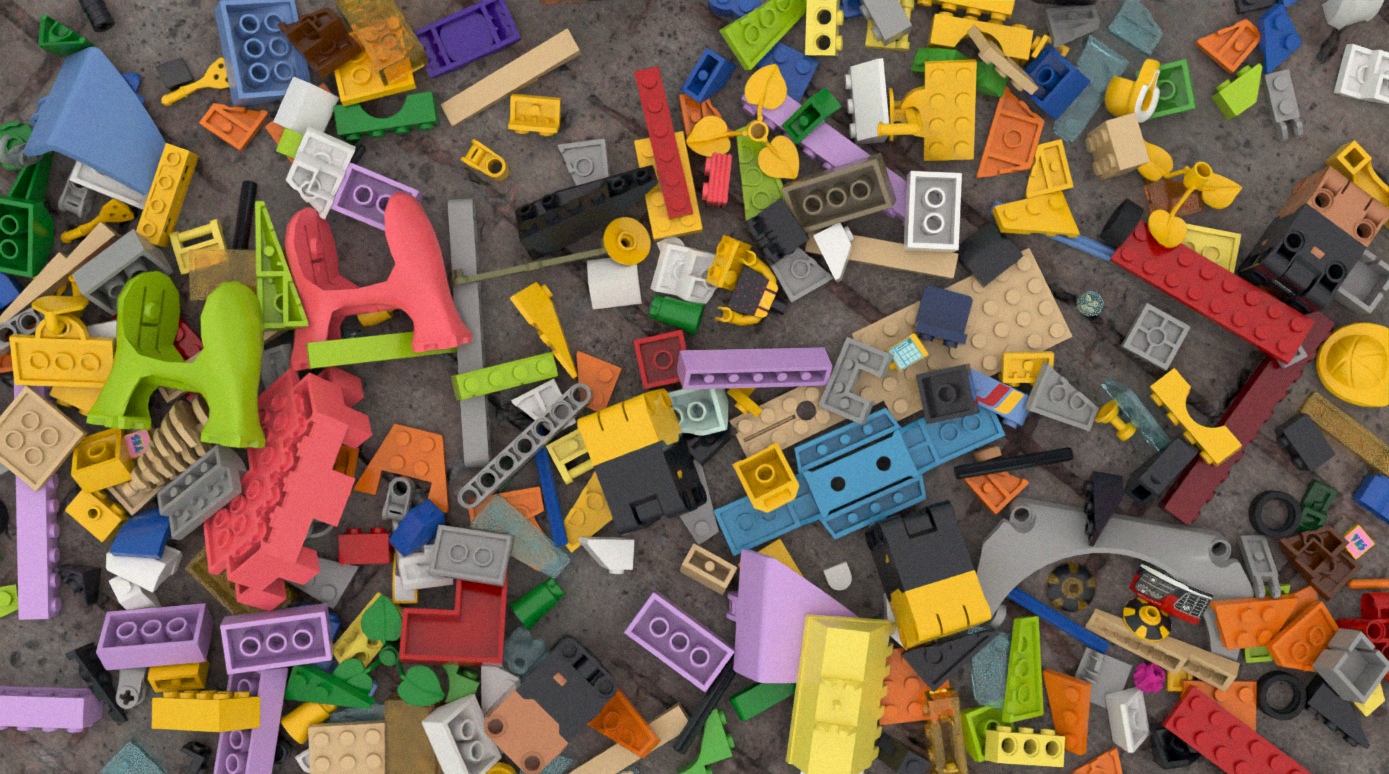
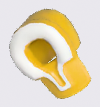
M1146 59L1137 81L1113 76L1108 83L1104 97L1105 107L1108 112L1116 117L1135 112L1138 123H1143L1149 119L1154 113L1160 97V90L1156 86L1160 73V62Z

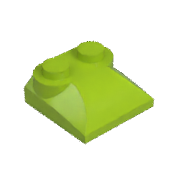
M1005 697L975 708H965L959 714L958 724L966 751L975 762L985 760L986 730H996V726L1012 727V731L1016 732L1013 722H1002Z

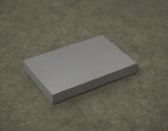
M438 525L428 574L504 587L513 536Z

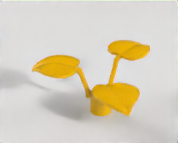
M771 64L760 68L746 83L745 98L747 102L755 105L758 104L757 120L749 122L746 130L727 132V125L723 119L717 116H706L696 123L686 139V144L696 153L712 157L714 152L723 155L729 151L731 147L729 136L747 135L754 141H763L767 146L761 149L758 154V165L763 173L774 178L796 179L799 172V156L796 146L789 138L782 135L774 137L771 143H769L766 138L769 132L768 126L762 122V107L769 110L776 109L783 104L787 95L786 83L778 65Z
M1144 140L1150 162L1137 168L1140 174L1151 181H1158L1162 176L1168 179L1185 174L1183 183L1188 190L1170 214L1165 210L1159 209L1152 212L1148 218V228L1153 237L1164 247L1174 248L1185 239L1187 234L1185 221L1179 217H1174L1175 213L1194 190L1202 191L1201 197L1207 205L1215 209H1224L1233 202L1243 187L1226 177L1213 173L1212 168L1205 162H1197L1191 169L1186 166L1182 170L1170 173L1173 169L1171 156L1164 149Z

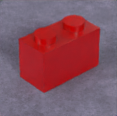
M386 527L371 528V532H361V528H346V533L338 535L339 565L386 564L393 562L394 547L389 543L393 531L386 532Z

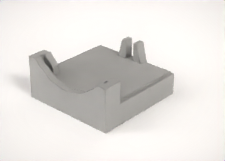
M1149 303L1141 304L1136 312L1138 315L1120 347L1134 354V357L1141 358V361L1149 362L1166 371L1191 327Z

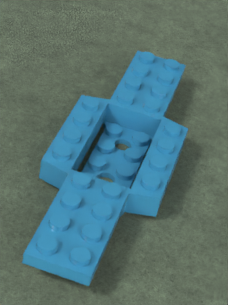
M979 406L980 413L931 424H926L924 416L900 427L886 408H881L869 414L865 426L852 421L793 448L798 472L794 476L799 484L794 500L767 513L755 509L748 495L713 510L733 556L740 554L742 549H751L817 520L821 521L834 539L840 538L925 500L923 473L1005 436L996 413ZM893 432L892 437L813 472L808 471L810 468ZM882 456L888 457L891 462L890 468L886 471L879 470L876 465L878 458ZM907 476H911V477H908V478H906V479H904V480H902V481H899V482H897V483H895V484H893V485H890V486H888V487H886V488H884V489H881V490H879V491H877V492H875V493H872V494H870V495H868V496H866V497H863V498H861V499H859V500H857V501H854V502H852V503H850V504H848V505H845V506H843V507H841V508H839V509H836V510H834V511H832V512L829 513V511H831V510H833V509H835V508H838V507H840V506H842V505H844V504H847V503H849V502H851V501H853V500H856V499H858V498H860V497H862V496H865V495H867V494H869V493H871V492H874V491H876V490H878V489H880V488H883V487H885V486H887V485H889V484H892V483H894V482H896V481H898V480H901V479H903V478H905V477H907ZM834 477H842L844 479L845 487L841 491H834L831 488V480Z

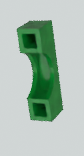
M432 91L407 95L402 109L389 118L370 116L360 103L344 107L343 105L334 106L337 134L342 139H346V142L360 141L363 136L382 138L385 137V133L395 132V135H404L410 133L409 130L418 128L419 131H431L434 129V126L440 125L437 99Z

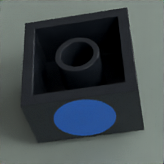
M970 364L916 375L926 424L980 413Z

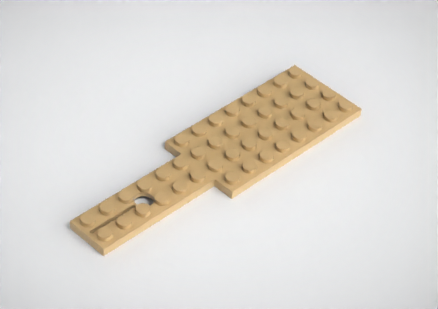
M1030 248L1021 251L1024 256L984 288L973 275L945 288V290L964 294L973 299L964 334L968 335L965 345H958L956 349L942 345L943 341L933 339V342L919 339L928 352L927 356L901 372H896L895 369L892 371L888 369L884 379L862 370L853 394L874 402L873 406L883 401L887 410L897 422L923 409L916 379L917 374L970 364V368L990 377L1001 371L1002 352L1044 351L1073 337ZM920 301L852 333V338L885 351L905 336L912 334ZM799 386L760 405L759 407L763 411L757 418L748 412L746 415L741 414L729 420V422L737 429L736 437L748 458L776 442L780 449L783 450L847 418L818 406L826 386ZM802 401H810L816 408V413L810 420H802L797 415V406Z

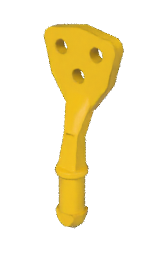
M218 58L210 65L204 77L197 82L180 86L179 89L165 94L161 98V103L165 106H170L184 97L187 98L188 95L196 90L207 87L221 90L229 88L224 58Z
M112 199L103 205L99 215L94 220L84 225H79L70 231H64L60 239L64 243H71L72 240L87 236L100 222L133 220L134 213L125 203L118 199Z

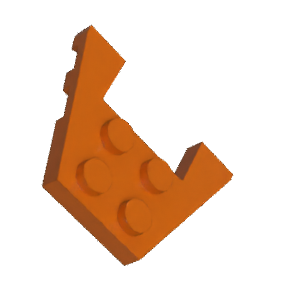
M397 423L394 424L358 480L354 490L378 495L383 471L431 482L428 499L442 512L448 513L450 505L448 503L444 435Z

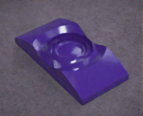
M483 0L411 32L431 79L460 70L480 58L496 54L521 40L504 0Z

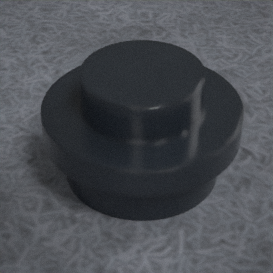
M277 739L273 764H282L290 758L291 747L287 741Z

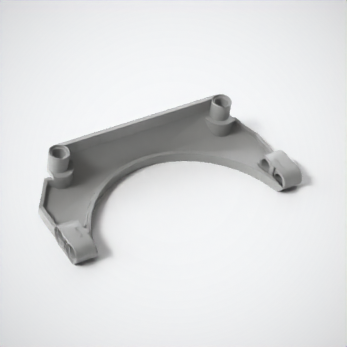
M1015 497L1008 503L1009 520L1002 519L983 539L975 568L984 597L991 610V619L1011 590L1029 575L1058 560L1090 553L1122 554L1152 563L1165 570L1177 580L1213 594L1214 596L1211 601L1252 598L1254 596V590L1239 561L1233 558L1229 559L1231 554L1230 544L1218 531L1114 513L1095 545L1089 546L1088 535H1085L1087 515L1084 514V508L1024 497ZM1017 509H1026V511L1021 515L1015 514V511ZM1221 542L1218 548L1212 549L1215 543ZM1209 603L1203 614L1207 630L1208 652L1236 662L1240 649L1228 650L1222 646L1219 637L1220 631L1215 624L1217 617Z

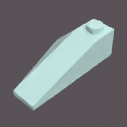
M682 388L668 392L682 433L703 436L727 430L729 402L725 388L683 390Z

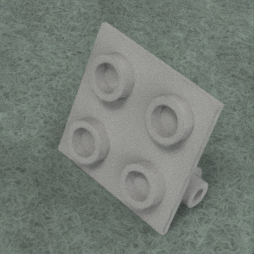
M1086 647L1074 677L1090 682V702L1107 709L1105 695L1124 689L1132 665Z

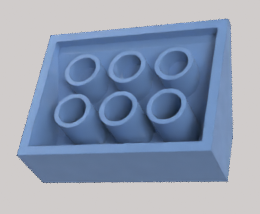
M220 0L214 12L233 106L257 105L283 100L293 77L311 83L307 62L277 25L281 22H285L288 25L299 21L295 0Z

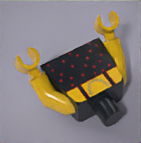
M744 249L748 253V257L746 260L739 257L738 261L745 264L728 306L717 307V309L723 311V316L721 318L715 317V320L738 326L758 324L761 319L765 320L769 310L783 316L788 302L775 297L779 288L776 285V277L769 267L756 257L753 251Z

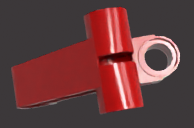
M1389 592L1364 593L1360 599L1361 617H1341L1335 622L1339 628L1362 631L1373 643L1374 649L1379 650L1389 661ZM1388 671V672L1386 673V675L1384 676V678L1387 680L1388 683H1389V671Z

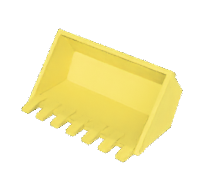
M815 614L805 615L786 756L788 764H793L805 774H859L871 767L872 761L878 757L879 747L874 746V743L881 736L882 726H877V722L884 715L885 706L880 705V700L887 695L888 685H883V679L890 674L891 665L886 664V658L893 653L894 644L889 643V636L895 634V622L883 619Z

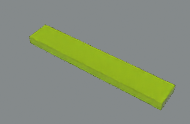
M413 332L306 343L309 369L457 352V347L418 353L413 352L411 345Z

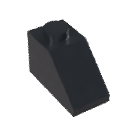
M883 732L876 744L879 747L877 758L899 774H925L931 764L926 755Z

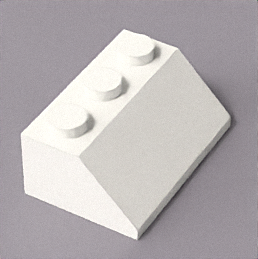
M883 58L851 66L848 74H845V88L850 89L851 99H847L848 114H852L853 123L849 124L850 138H854L855 145L885 142L889 136L882 135L878 137L877 134L879 122L889 124Z
M475 694L467 695L438 707L421 722L444 774H485L502 758L497 745L484 732L485 717Z

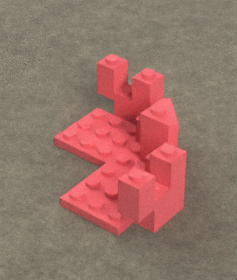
M332 366L326 367L317 376L308 373L299 381L298 372L289 368L258 396V415L260 426L266 438L265 448L247 447L250 469L240 477L242 492L203 522L209 573L219 575L223 570L227 569L228 581L235 583L237 602L271 612L287 599L284 579L304 585L320 572L317 551L304 547V540L313 519L336 527L339 524L355 482V478L332 470L341 444L356 449L372 436L368 415L352 409L355 404L364 398L362 383L359 377Z

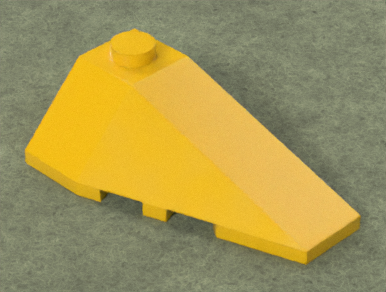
M535 282L510 297V299L527 322L537 329L539 337L553 350L552 353L570 376L576 379L578 372L555 305L550 299L553 293L546 284L541 286L538 282Z

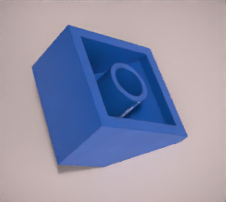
M1048 43L1024 70L1036 83L1038 89L1032 95L1024 89L1023 91L1041 109L1057 120L1090 84L1091 80Z

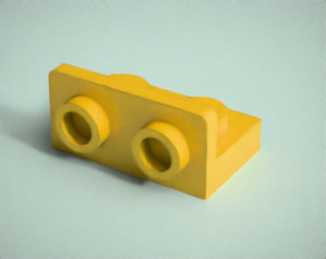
M723 235L722 240L717 246L716 255L708 269L705 281L716 287L734 291L744 264L739 262L738 258L746 260L748 253L744 249L750 250L752 245Z
M1052 351L1002 352L1001 373H998V378L1002 383L1011 387L1020 386V383H1029V385L1033 386L1043 362L1053 367L1054 353Z

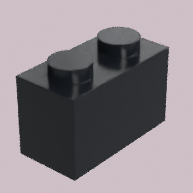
M1297 413L1274 429L1278 436L1276 437L1278 444L1283 449L1288 450L1292 456L1290 458L1292 464L1299 470L1312 472L1336 455L1307 413Z

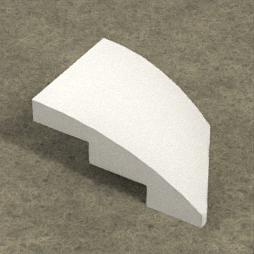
M1347 44L1334 93L1359 100L1389 104V52L1370 50L1355 44Z
M308 126L286 181L293 189L299 191L301 197L306 202H309L318 211L322 219H325L356 147Z
M663 241L650 289L656 292L676 295L685 301L706 304L713 296L714 290L719 288L705 281L708 269L712 265L716 254Z
M392 519V531L394 533L401 522ZM435 539L406 557L395 549L403 591L453 585L452 578L428 574Z

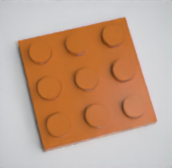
M923 643L907 650L902 646L893 647L892 655L886 658V664H890L891 667L890 674L883 679V685H888L887 695L880 700V705H884L885 709L883 717L878 719L879 726L953 717L949 679L933 692L901 656V653L934 643Z

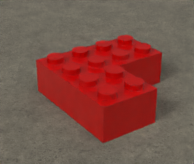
M509 563L504 587L457 579L455 610L403 608L399 652L400 662L409 664L503 667Z

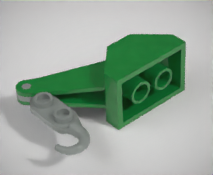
M6 134L0 139V162L5 165L22 168L8 195L0 194V272L33 278L42 271L54 246V221L44 207V201L55 151L27 157L23 154L26 142L15 145L6 154V142L10 139V135Z

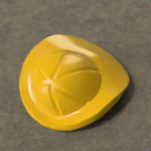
M1354 322L1335 329L1331 336L1320 345L1316 356V370L1323 386L1334 396L1354 405L1363 407H1384L1389 405V328L1371 322Z

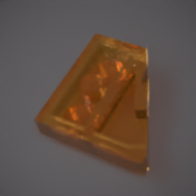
M1145 177L1142 178L1151 213L1161 209L1170 214L1188 190L1184 183L1162 178L1158 181H1151ZM1194 190L1175 213L1174 217H1182L1204 211L1200 191Z

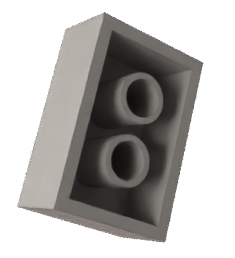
M132 229L75 271L72 276L84 297L114 316L117 314V298L128 280L142 272L159 271L168 276L173 273V270L163 252Z

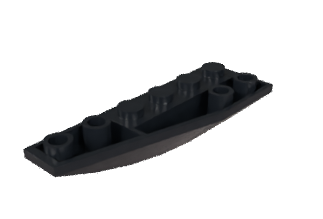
M653 165L562 189L552 194H547L541 199L525 204L515 210L519 240L531 259L534 261L575 243L601 229L627 211L658 184Z

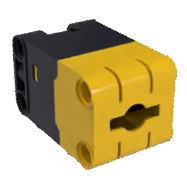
M664 388L643 393L578 419V430L585 442L613 517L616 531L621 536L652 526L663 515L670 519L694 511L707 502L706 491L701 484L672 407L671 398Z
M949 500L928 505L918 510L916 515L901 519L899 515L876 521L865 531L868 548L872 553L898 628L901 643L905 649L976 627L991 619L990 607L984 597L956 520L954 508Z

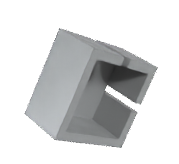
M1367 249L1334 296L1335 300L1357 315L1371 314L1383 297V294L1380 292L1387 291L1389 288V265L1382 260L1374 261L1377 256Z
M1339 628L1327 645L1330 650L1324 649L1312 667L1343 700L1365 704L1389 671V661L1379 650L1374 649L1375 646L1362 631Z

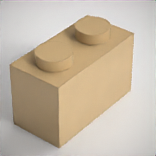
M693 544L679 572L723 595L738 567Z

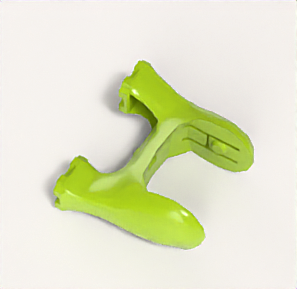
M147 271L128 280L117 298V346L113 366L97 401L87 414L86 423L119 429L150 430L152 420L148 409L149 397L159 387L201 393L206 399L209 406V418L201 432V442L237 448H265L266 438L260 426L258 415V387L264 352V318L259 299L248 286L234 280L221 283L208 295L201 314V338L204 349L193 363H186L173 345L178 331L180 301L179 292L170 277L159 271Z

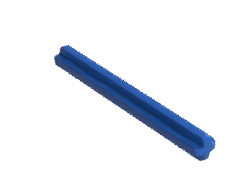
M539 426V433L544 436L543 428ZM545 445L534 456L554 545L563 546L568 544L549 454Z
M1015 587L1006 596L1099 653L1104 654L1109 647L1107 641L1019 588Z

